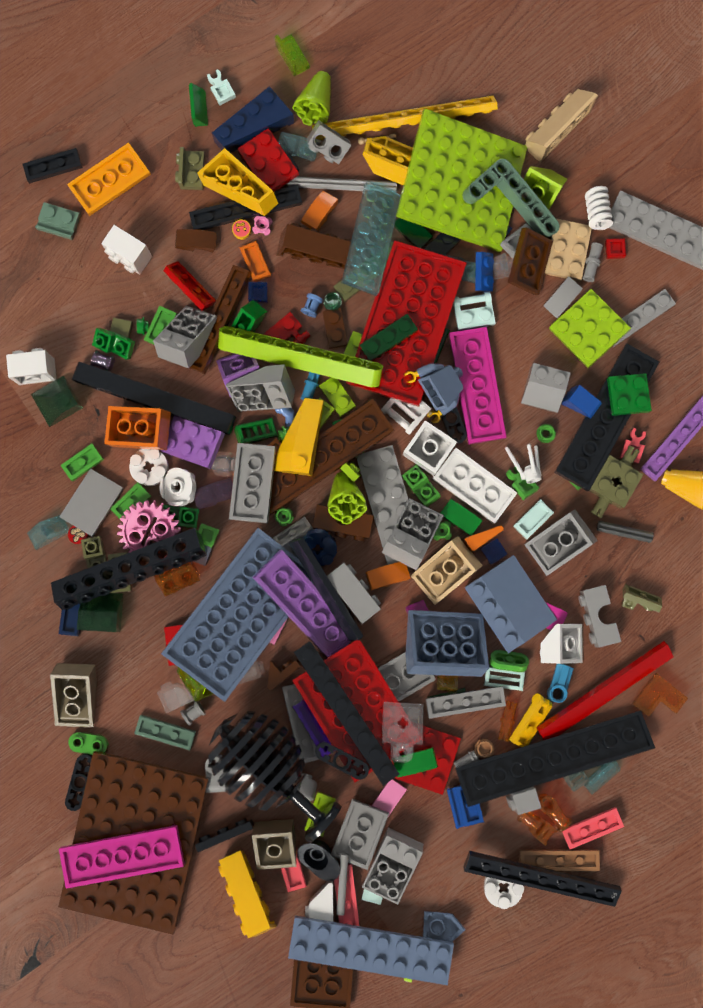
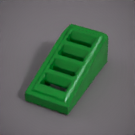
M273 417L236 425L234 429L238 443L252 444L277 436ZM265 424H267V425H268V428H269V432H270V433H268V434L266 433V430H265V426H264ZM258 426H260L262 435H259L258 433ZM251 428L253 429L254 437H251L249 430ZM244 430H245L246 437H247V438H245V439H244L243 434H242V431H244Z

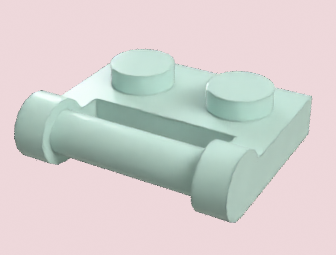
M490 291L484 292L481 295L463 298L455 297L453 307L458 331L494 326L496 324ZM485 302V307L462 311L460 309L461 305Z

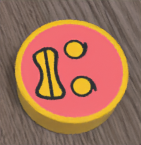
M242 219L235 221L232 226L233 235L240 240L248 238L251 234L250 224Z

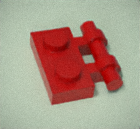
M291 312L263 334L283 340H288L293 336L295 340L292 342L305 344V340L311 336L307 330L301 335L298 333L302 325Z

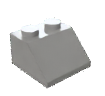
M533 363L529 370L521 404L558 413L567 389L570 372Z

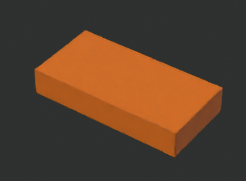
M257 240L239 247L248 270L252 273L251 277L254 283L271 276Z

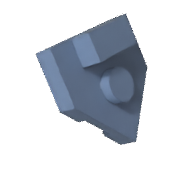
M424 911L423 937L453 942L466 930L453 913Z

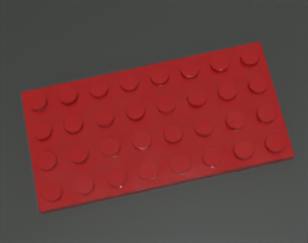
M394 240L360 344L406 314L409 315L418 332L373 360V362L380 363L383 366L381 381L378 387H368L348 381L346 383L419 407L424 394V390L418 381L420 377H416L413 383H408L407 381L412 380L413 375L410 373L404 376V373L407 371L416 372L418 368L434 363L467 263ZM359 346L355 357L368 360Z

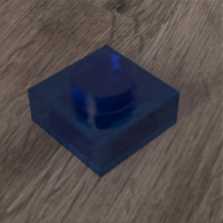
M248 282L249 302L254 300L257 303H268L267 282Z
M497 538L481 548L490 565L507 555V552Z

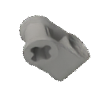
M218 754L214 758L216 760V763L222 755ZM207 759L205 762V772L209 781L206 793L226 792L227 782L223 786H220L217 782L226 770L225 767L214 776L211 770L214 765H211L209 759Z

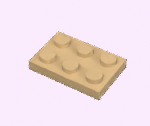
M556 219L559 223V230L551 236L553 243L545 274L565 279L569 276L575 281H581L592 228L589 225Z

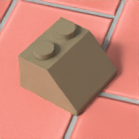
M294 820L254 822L252 840L257 870L296 867Z

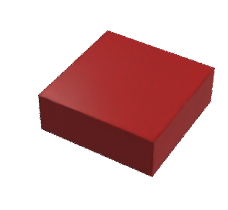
M625 238L605 240L606 259L626 257Z

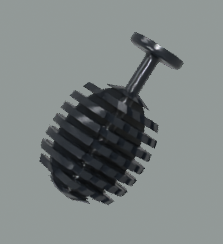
M247 711L234 726L230 725V723L237 714L225 719L215 729L210 741L211 744L219 735L222 738L209 753V763L226 746L228 748L211 769L213 775L218 774L233 757L235 759L226 768L217 782L220 786H223L243 766L225 791L231 795L244 783L234 799L241 802L251 794L245 805L253 808L264 798L258 810L265 811L281 796L283 797L278 801L276 808L291 800L313 821L305 833V840L309 843L313 842L332 823L342 806L338 802H333L321 812L299 792L304 775L296 783L294 782L303 771L305 761L304 757H302L294 765L302 752L300 745H297L289 752L296 741L294 735L291 734L278 746L289 731L285 726H282L265 742L279 724V721L276 719L271 720L254 738L252 737L267 720L268 715L261 714L244 732L241 730L256 712Z

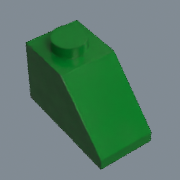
M252 300L241 307L231 327L255 332L268 311Z

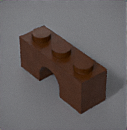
M317 505L312 528L335 533V537L346 538V535L353 536L356 541L365 542V539L370 538L374 515L363 513L361 517L350 524L340 525L329 514L327 506Z

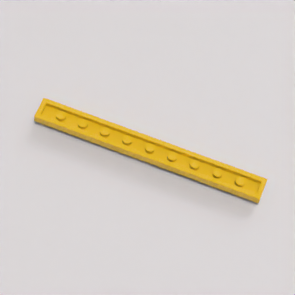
M487 96L324 124L345 137L351 133L363 134L369 130L381 131L383 128L388 127L399 128L401 125L406 124L417 125L420 123L424 109L454 119L456 116L461 115L472 116L474 113L479 112L490 113L492 110H497L498 106L494 96ZM318 135L315 139L324 140L325 137Z

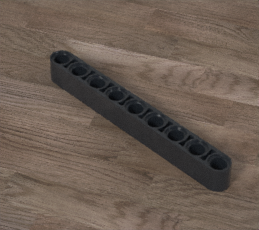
M78 362L72 380L79 384L148 408L164 409L171 412V416L221 431L226 435L231 434L237 418L230 413L82 362Z

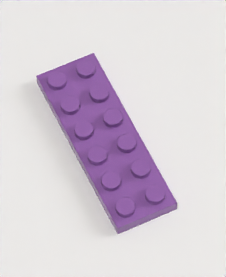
M279 550L252 577L326 658L349 644L350 641L315 585L283 550Z

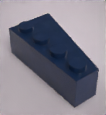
M269 86L212 132L214 142L221 150L225 148L232 153L267 128L275 133L286 125L294 124V115Z

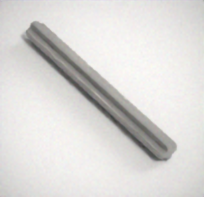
M297 176L287 183V187L298 185V188L397 192V183L393 181Z

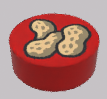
M72 526L68 531V538L72 543L79 545L81 540L88 539V534Z

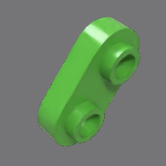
M495 650L491 653L489 662L492 667L499 670L524 672L528 669L529 658L522 653H507V651Z
M85 732L72 734L68 741L72 751L93 755L94 751L105 753L109 746L106 737ZM76 739H79L81 741L80 746H77L75 744ZM95 742L100 743L99 749L94 747Z

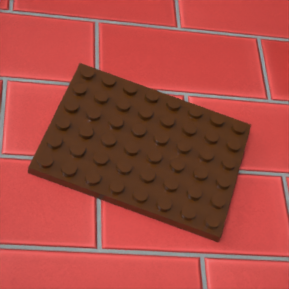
M94 751L73 844L177 825L185 865L180 868L67 889L64 881L58 907L173 935L176 929L209 778Z

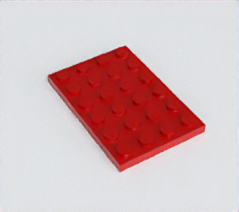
M360 640L353 641L323 660L390 760L422 740ZM304 672L293 679V683L331 745L365 762L368 765L369 773H371L373 770L308 673ZM339 755L338 757L345 766L348 761L347 757ZM351 759V764L346 770L350 771L351 767L356 770V775L363 774L365 772L362 769L363 765L357 767L353 765L355 760ZM351 776V778L353 779L354 783L357 782V781H359L358 779H355L354 777Z

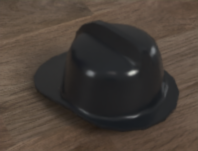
M314 840L311 843L300 846L297 852L299 861L317 877L325 881H333L338 878L340 866L338 861L331 855L330 847L326 842Z

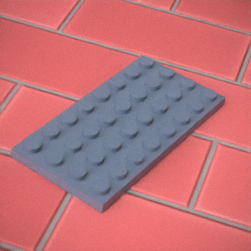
M259 528L255 530L161 653L224 702L288 618L287 614L252 577L279 550H283L312 582L299 559Z

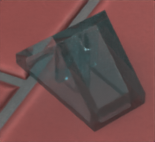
M56 516L39 522L27 534L34 548L38 550L67 534L69 528L65 520Z

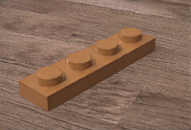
M598 849L519 850V862L555 871H600Z

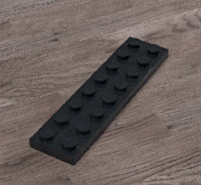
M626 343L607 378L610 376L647 374V381L649 383L659 361ZM607 378L596 396L601 401V406L592 418L585 416L554 472L587 492L591 489L631 414L612 416Z

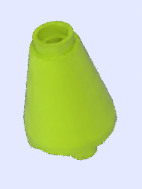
M317 72L293 104V110L305 125L316 124L318 120L322 123L328 122L330 116L331 77L327 72Z
M344 472L337 473L333 480L327 504L328 512L332 518L341 521L343 524H350L367 511L366 500L355 482Z

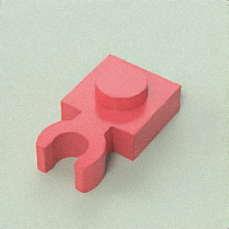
M633 428L630 431L631 441L625 440L619 458L622 459L628 447L632 446L634 450L638 449L640 451L633 462L634 464H639L645 445L640 444V441L645 438L646 432L643 431L640 437H636V428Z

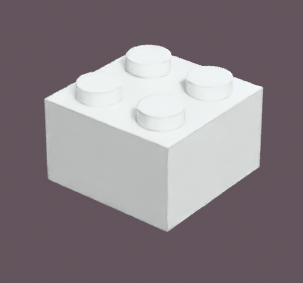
M113 225L101 243L105 248L104 252L109 255L108 258L116 264L122 263L125 265L124 268L132 274L136 272L140 275L152 258L146 244Z
M42 348L32 349V352L18 350L6 355L8 378L18 385L57 381L55 359Z
M425 420L404 450L403 456L434 476L457 441Z

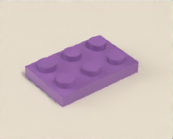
M174 416L169 427L167 450L160 451L211 469L225 433Z

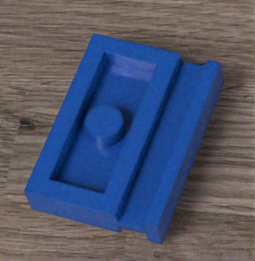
M460 785L446 789L456 829L484 822L480 804L467 807Z

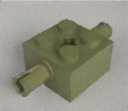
M629 446L622 460H618L611 455L608 456L589 490L599 497L591 511L592 514H597V517L602 518L609 504L619 509L625 508L644 475L632 467L634 460L640 453L638 449L634 450V447ZM616 478L618 485L613 486L614 482L612 479Z

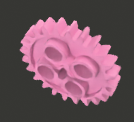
M148 500L144 502V505L140 501L136 506L132 504L129 507L130 510H125V516L120 518L123 523H119L117 526L122 529L117 535L123 536L119 542L126 543L123 549L129 548V552L150 545V540L158 542L177 535L176 533L180 532L181 528L175 527L179 523V520H173L176 514L168 513L170 507L164 510V503L160 504L159 507L156 506L155 500L151 505ZM140 515H145L149 521L143 522ZM157 517V520L153 528L151 529V534L147 538L145 545L142 546L141 543L148 532V528L152 524L153 518ZM158 524L165 525L166 531L160 530ZM133 532H138L141 538H135Z

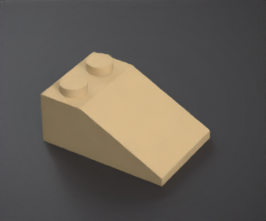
M457 536L410 576L433 604L436 605L483 565Z

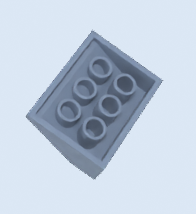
M514 555L465 586L466 591L507 653L521 646L557 620Z
M409 610L406 639L407 674L482 677L489 669L483 615L476 613Z

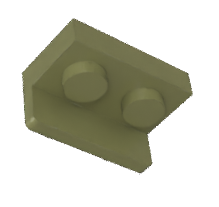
M180 147V153L176 154V163L179 165V171L175 173V181L179 184L180 189L203 190V184L197 172L204 167V151H185L184 147Z

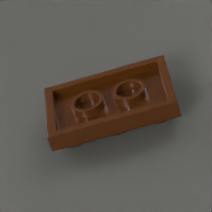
M527 227L521 228L508 283L533 295H539L553 241Z

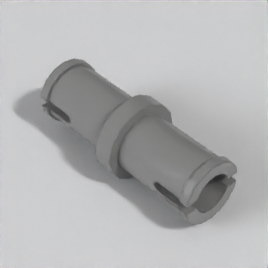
M595 242L591 244L589 257L585 261L584 281L594 282L597 267L601 263L599 259L603 249V245Z

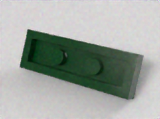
M406 314L359 346L367 359L373 361L418 332V329L409 315Z

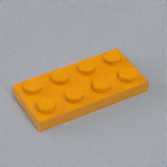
M128 142L67 185L88 215L91 216L151 174Z

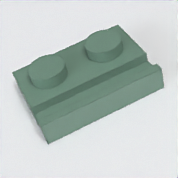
M44 202L35 228L73 240V234L76 231L81 215L79 212Z

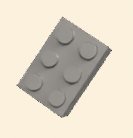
M343 563L327 577L343 601L363 624L380 610L379 605L381 602L375 595H369L367 592L369 587L362 579L360 581L357 580L354 576L357 574L350 564L346 566Z

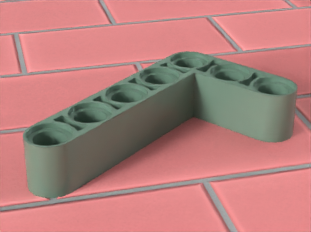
M504 158L497 160L463 191L464 201L468 204H474L496 185L535 232L549 238L559 230V223L511 163ZM471 190L476 193V196L472 194Z

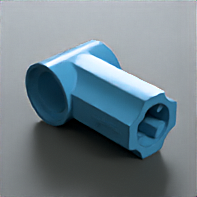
M556 664L550 687L547 690V698L551 702L561 703L566 700L574 668L563 664ZM556 688L561 691L559 699L553 697V691Z

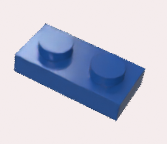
M476 252L475 291H493V253Z

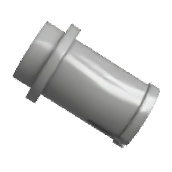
M473 750L471 752L468 751L467 755L453 763L457 768L480 760Z

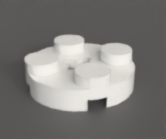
M140 449L130 458L129 469L131 476L138 483L145 486H155L160 483L162 477L166 476L169 465L166 457L160 451ZM147 462L154 464L151 472H148L147 469L144 470Z
M172 468L167 471L168 474L162 477L160 481L161 497L168 502L167 504L177 507L193 502L196 492L195 475L182 468ZM178 482L181 486L179 491L175 489V486L178 485Z
M485 877L484 893L492 905L501 909H507L520 901L524 892L523 885ZM500 883H508V890L506 892L499 891Z

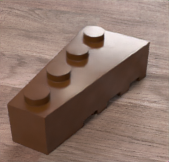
M291 223L286 225L280 235L276 255L283 257V253L290 254L292 259L297 260L299 258H308L311 263L316 264L323 263L324 261L327 266L351 271L356 266L360 244L355 243L352 239H339L334 234L325 235L319 233L317 229H304L299 224Z

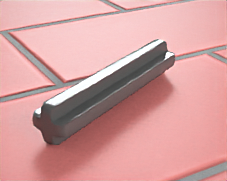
M598 521L596 530L648 543L652 542L654 537L653 532L605 521Z

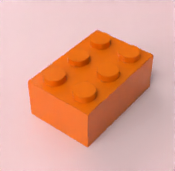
M108 406L104 444L119 448L167 450L171 412L160 408Z

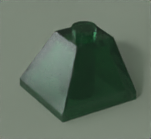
M65 376L58 378L31 394L49 427L83 409Z

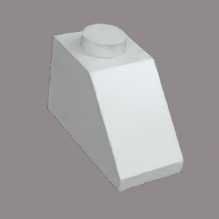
M327 881L310 898L309 906H305V917L333 922V881Z

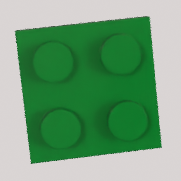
M647 374L610 376L607 378L612 416L649 413L652 411Z

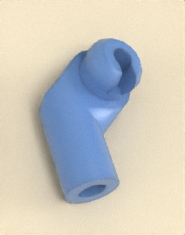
M292 408L275 409L276 413L285 416L286 427H290L295 418L294 410Z

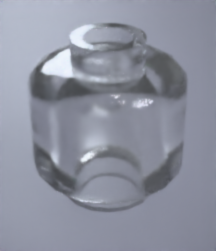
M218 452L211 468L216 476H233L235 455L232 452Z

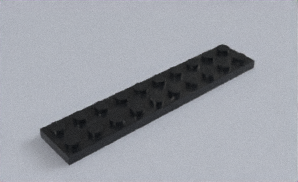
M640 710L455 768L467 807H471L523 789L535 787L653 750L655 745Z

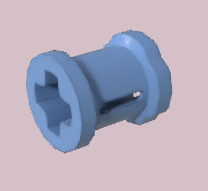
M308 293L305 306L300 311L309 317L316 318V311L319 304L323 302V299Z

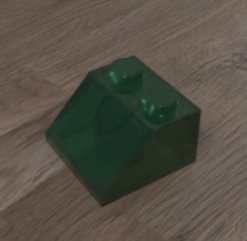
M109 593L96 597L89 602L81 603L78 610L77 630L120 632L123 594Z

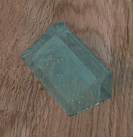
M613 761L603 765L583 782V786L593 795L621 770L619 764Z

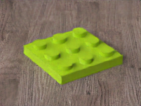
M590 289L549 327V330L587 368H590L625 336L631 328Z

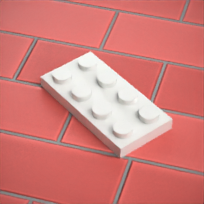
M457 448L454 449L433 477L436 482L493 524L497 522L517 494L516 491Z

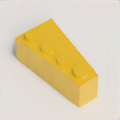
M225 148L197 172L205 187L263 216L278 205L273 190Z
M240 850L219 860L220 866H218L221 876L225 877L227 885H225L226 891L229 896L233 897L235 902L233 909L235 914L241 918L242 923L240 927L244 936L247 935L248 938H252L276 928L275 921L270 922L269 920L270 910L264 900L261 901L260 899L262 891L258 883L252 880L255 875L245 852Z

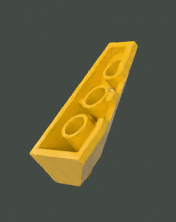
M304 398L277 451L274 471L306 476L313 475L324 400Z

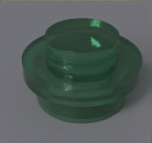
M330 292L325 296L323 305L328 310H337L342 305V299L337 293Z

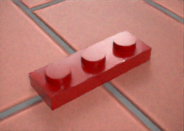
M179 261L167 265L163 270L201 311L213 306L216 302L209 292Z

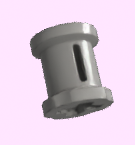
M195 700L194 704L186 710L180 711L188 725H191L192 721L201 715H206L203 706L198 700Z

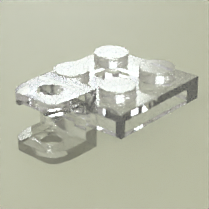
M383 703L382 743H392L391 759L393 762L408 763L413 757V745L423 744L424 704ZM401 718H405V721L408 722L405 729H401V725L397 723L401 721ZM399 751L404 752V757L400 756Z

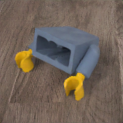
M430 363L418 368L416 372L407 371L404 373V376L410 373L413 375L412 380L407 381L408 383H413L416 377H420L418 379L420 385L435 410H438L437 412L431 410L427 413L428 418L436 414V417L431 421L432 423H438L441 415H446L457 406L460 392L463 390V384L459 379L463 376V372L459 367L453 369L451 365L444 367L442 364Z

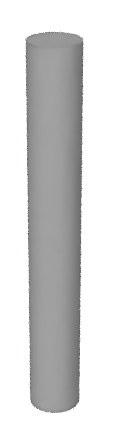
M341 853L337 901V915L340 916L345 915L349 855L347 853Z

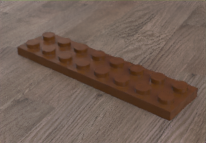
M374 399L318 436L312 476L274 471L269 516L340 469L346 462L349 463L395 431Z

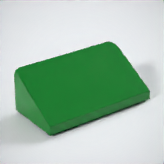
M189 83L193 124L195 127L207 126L206 92L201 87Z

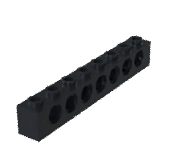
M192 528L51 582L54 603L62 610L71 609L75 605L89 602L96 597L107 595L117 589L126 588L130 584L142 582L146 578L160 575L173 568H179L188 562L197 561L207 556L202 536L196 528Z

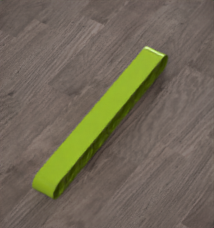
M224 326L219 329L218 348L220 350L279 365L285 364L287 367L368 387H378L380 385L383 369L380 363L234 327Z

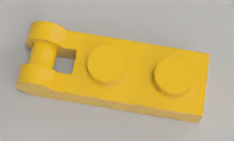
M540 694L533 695L532 704L509 740L520 747L528 746L537 732L536 727L543 723L551 710L552 702Z

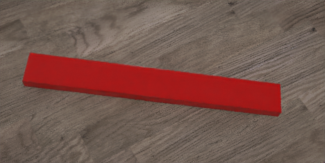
M665 641L661 642L536 727L543 741L559 736L672 659L674 656Z

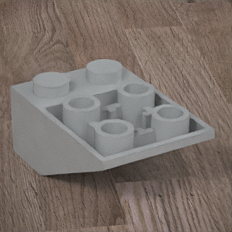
M186 305L153 340L158 357L190 368L199 358L217 316Z
M285 364L265 366L226 384L238 412L292 408L295 389Z
M409 498L382 553L417 570L444 515Z
M388 827L362 888L398 905L423 854L424 844Z

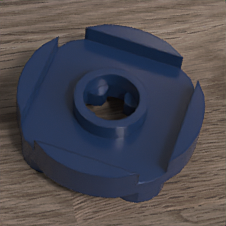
M322 529L308 531L307 535L303 538L321 566L330 565L337 554L335 538L329 535V532ZM316 545H320V548L323 549L320 551H315L312 548H315Z

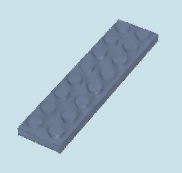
M295 915L288 958L448 985L454 943Z

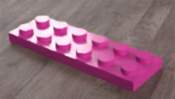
M487 327L449 333L454 367H459L463 372V376L459 378L463 384V390L460 392V401L468 445L506 439Z
M177 825L59 848L66 889L180 868L185 865Z

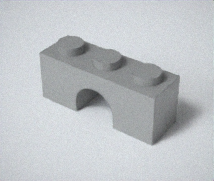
M606 585L580 591L578 599L581 607L584 606L586 614L583 617L586 626L589 625L591 631L589 633L591 644L600 648L621 642L617 624H604L598 617L600 608L611 604Z

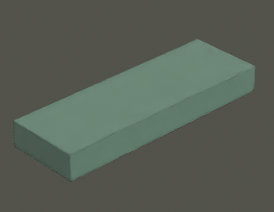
M140 715L134 734L191 750L196 731Z

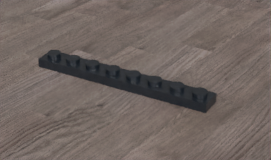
M311 641L296 650L294 654L381 784L384 786L397 777L399 772Z
M470 850L463 866L464 872L613 907L616 906L622 892L621 887L618 885Z

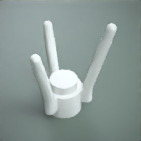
M527 445L531 465L526 466L524 472L510 449L505 447L510 459L520 473L521 480H526L528 484L541 480L542 474L537 445L534 446L535 462L531 445Z

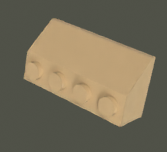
M577 89L573 94L570 92L563 100L564 103L553 109L551 112L552 116L548 120L546 118L542 120L538 126L539 129L535 133L532 131L525 140L527 142L525 146H527V151L541 163L591 112L598 95Z

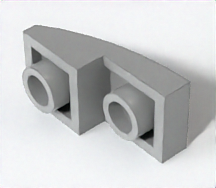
M568 276L543 307L558 318L583 288Z

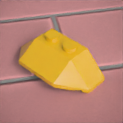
M386 136L367 138L363 156L374 174L404 185L413 148Z

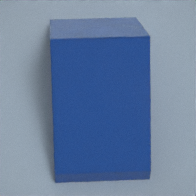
M578 385L569 390L561 404L588 418H592L602 403L581 385Z

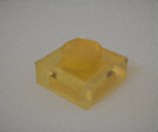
M437 675V690L456 692L458 690V676Z

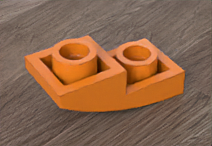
M322 191L306 211L301 223L309 228L318 230L327 221V215L338 205V199Z
M401 562L366 572L371 591L411 579L407 565Z

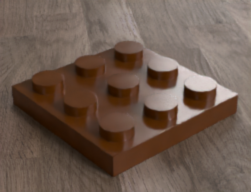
M294 959L290 1006L350 1008L353 969Z

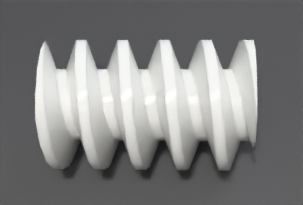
M606 186L594 187L585 194L589 227L594 230H605L613 224L611 220L612 214L610 213L611 207H609L610 201L608 200L609 194H607L608 188Z

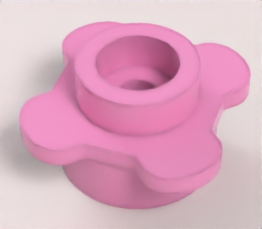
M256 216L254 218L255 226L252 228L253 233L269 235L271 233L270 225L272 224V219L270 217Z

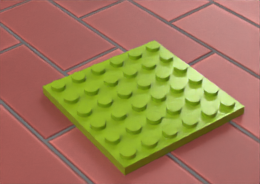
M424 109L396 217L493 251L501 252L503 248L500 244L505 240L513 208L511 202L496 185L474 204L466 203L462 194L471 183L499 159L504 158L508 160L521 175L527 146ZM471 190L472 194L476 196V193Z

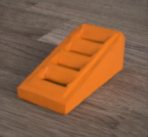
M502 526L491 528L463 539V542L473 552L502 532L504 528Z

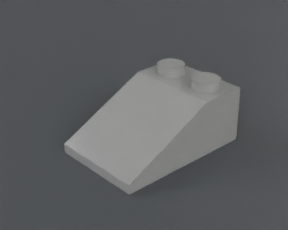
M575 509L524 545L547 576L598 540Z

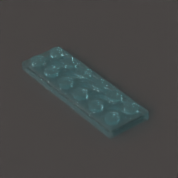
M369 181L365 183L341 283L375 296L379 294L401 197L400 194Z

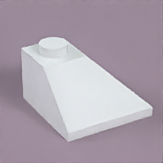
M556 624L541 642V663H583L582 624Z

